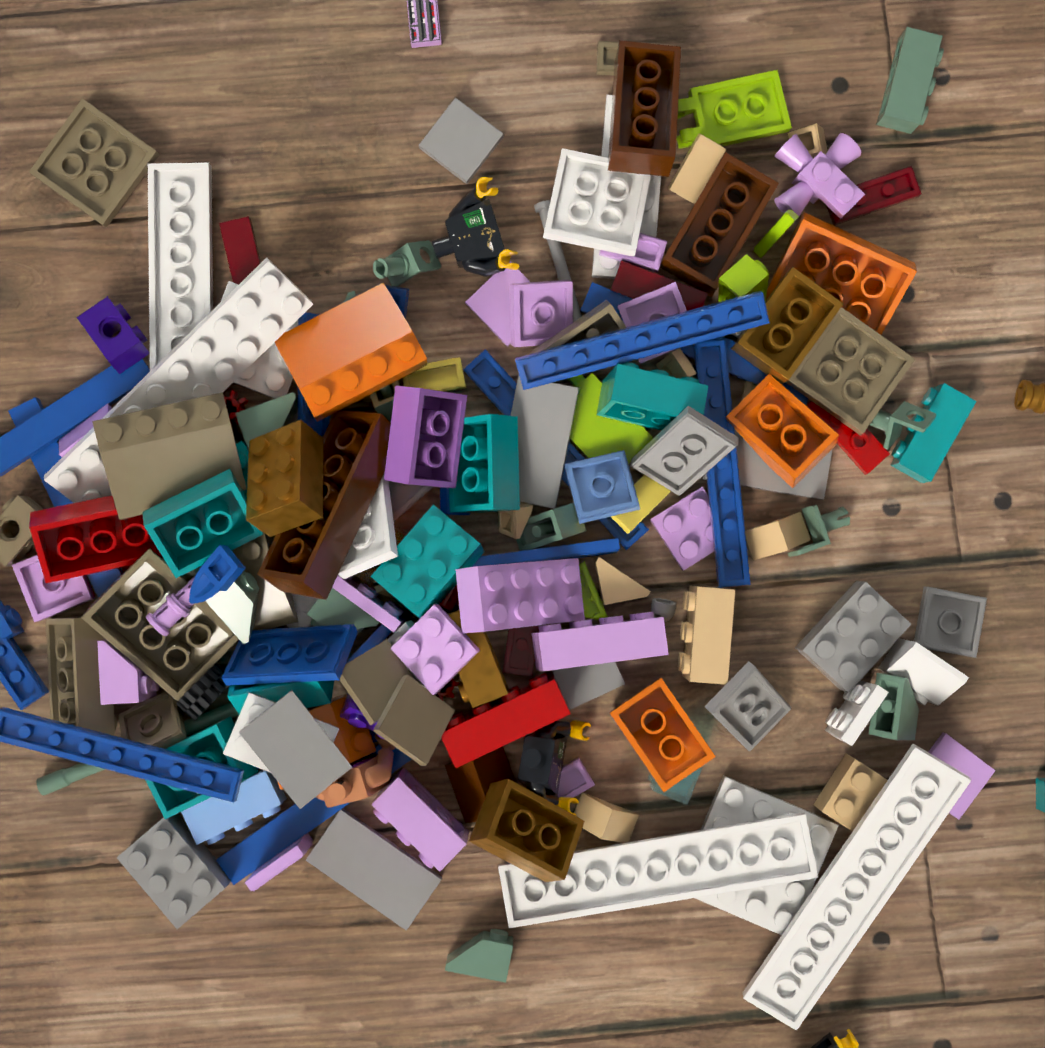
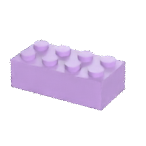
M578 558L455 569L462 634L585 620Z
M654 612L629 614L630 621H623V616L599 618V625H593L591 619L569 622V628L561 629V623L538 626L539 632L531 633L536 670L549 671L669 655L664 617L654 618Z

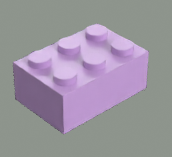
M404 767L377 794L371 804L375 808L373 812L376 817L384 824L391 823L398 830L396 832L397 837L407 846L412 844L420 852L418 856L421 861L431 869L435 867L440 872L467 844L469 830Z

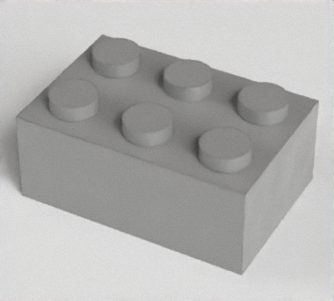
M856 581L798 643L795 649L837 688L849 693L910 627L911 623L867 582Z
M179 814L167 819L163 817L117 857L176 929L180 928L231 882L203 843L196 845L187 824Z

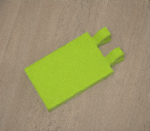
M778 70L693 87L688 92L689 98L678 99L677 119L693 113L696 123L695 128L679 131L680 135L676 136L679 149L692 146L698 133L723 147L787 133L792 129Z
M593 373L586 379L583 375L567 378L573 386L580 387L570 440L587 458L624 450L629 464L632 458L653 437L643 426L596 415L602 383Z

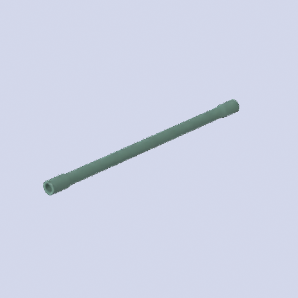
M350 652L348 659L353 655L352 652ZM230 702L201 714L195 721L192 718L185 720L186 736L197 733L229 716L231 718L239 716V713ZM79 763L38 778L36 785L40 794L44 796L105 769Z

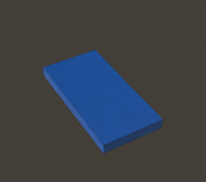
M354 624L253 630L249 642L243 644L239 640L221 679L226 686L340 680L358 631Z

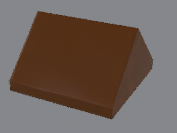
M503 746L458 768H455L453 762L445 765L465 823L477 821L491 783L506 779L516 782Z

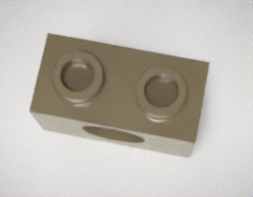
M18 495L17 497H12L2 508L4 512L0 515V562L5 567H12L13 564L21 562L35 546L29 529L30 512L43 510V508L28 496ZM14 522H17L20 527L19 534L16 537L11 533V526Z

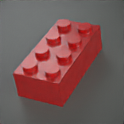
M112 495L30 512L29 529L46 584L132 565L149 548L159 557L163 558L144 527L143 515L119 520Z
M545 672L530 678V685L519 689L518 685L508 689L507 695L494 702L489 701L472 709L473 712L467 715H463L462 711L452 715L441 739L455 768L570 715L569 707L554 675L547 676Z

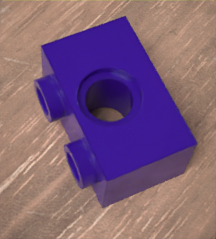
M108 296L76 317L108 362L119 374L150 354L143 344L148 341L137 325L133 328L130 327L127 323L131 319L130 315L121 303L115 306ZM120 331L117 336L112 337L115 332Z

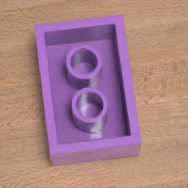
M395 385L384 480L409 485L456 488L467 395Z

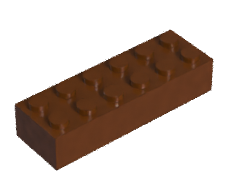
M338 411L333 414L323 435V518L277 534L257 573L278 590L327 600L385 472L391 422L382 414Z

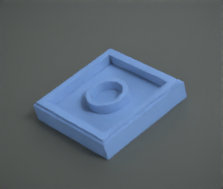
M624 450L564 464L579 524L640 510Z

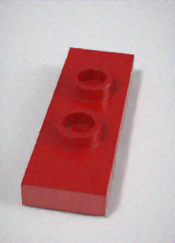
M810 401L806 405L839 434L837 444L864 475L871 472L890 455L868 428L862 435H859L814 402Z

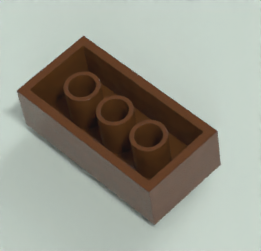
M619 40L614 65L607 171L670 176L676 155L680 46Z
M725 152L665 254L660 268L694 288L708 293V296L712 297L719 287V278L731 267L779 183Z

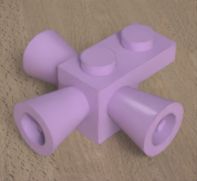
M840 133L826 155L820 151L813 159L798 135L794 134L774 156L799 172L792 182L794 186L774 199L778 209L783 214L787 210L792 209L800 216L809 201L814 204L820 199L841 219L865 195L840 170L861 156V149L850 136Z

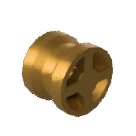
M1022 380L1015 393V408L1021 411L1028 408L1032 409L1034 413L1043 414L1045 412V383L1034 385L1029 380Z

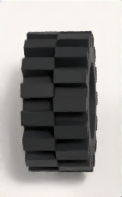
M214 664L176 703L194 721L228 687L221 679L225 670L219 664Z

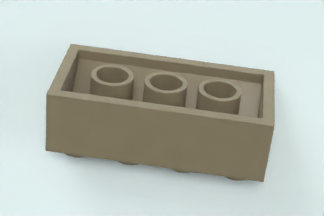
M81 617L46 619L50 719L115 736L117 719L114 715L113 704L101 705L97 641L105 640V638Z

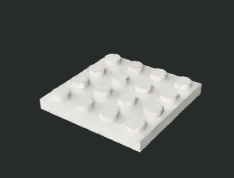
M723 775L701 830L805 812L817 873L819 874L839 825ZM817 878L697 897L695 899L782 935L811 893Z

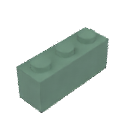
M906 27L897 41L876 125L911 134L919 125L924 124L929 107L925 106L927 96H931L936 83V78L932 77L934 68L939 66L944 49L940 48L942 35L911 27Z

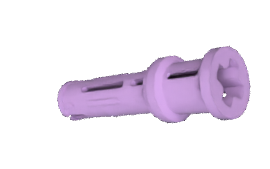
M195 576L176 594L167 595V601L153 614L149 613L145 616L148 622L163 636L166 637L170 633L169 629L182 617L186 618L190 614V607L194 604H190L189 595Z

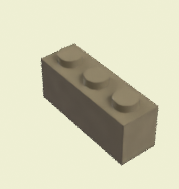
M605 300L532 350L530 354L627 327L612 304Z

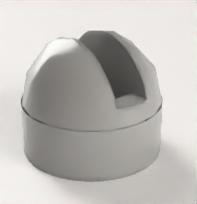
M653 598L651 612H654V618L664 617V622L669 621L675 613L676 602L662 598Z

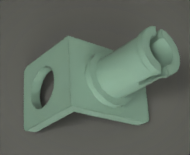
M429 240L406 243L388 257L378 258L373 263V272L376 277L380 279L388 277L391 286L399 287L420 272L434 271L441 268L439 259L436 258L434 248ZM420 249L428 253L430 263H426L422 259Z
M904 401L893 414L880 410L870 425L885 431L884 448L889 450L900 437L903 425L919 432H925L935 420L936 413ZM917 414L922 416L924 420L916 422L910 420L907 416Z
M816 504L802 508L813 543L788 552V556L801 555L831 544L827 532L850 525V517L837 520L838 517L848 514V511L844 507H840L821 515Z

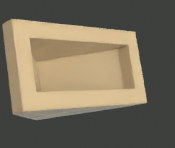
M801 512L745 531L746 544L753 561L790 550L811 540Z
M597 557L594 561L603 605L647 597L651 592L602 558Z
M582 792L574 813L585 821L583 829L603 840L621 843L629 842L639 814Z

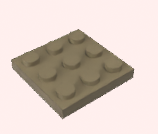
M82 98L29 173L107 228L148 172V164L154 163L160 154Z
M841 307L786 383L853 431L862 435L915 361V358Z

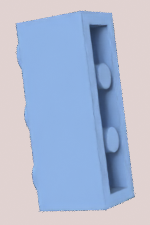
M261 770L241 783L237 801L234 803L211 797L181 813L196 845L204 841L211 845L225 837L224 832L233 827L237 832L253 824L252 818L260 814L267 818L281 810L279 805L287 798L283 790H280L278 782L272 773Z

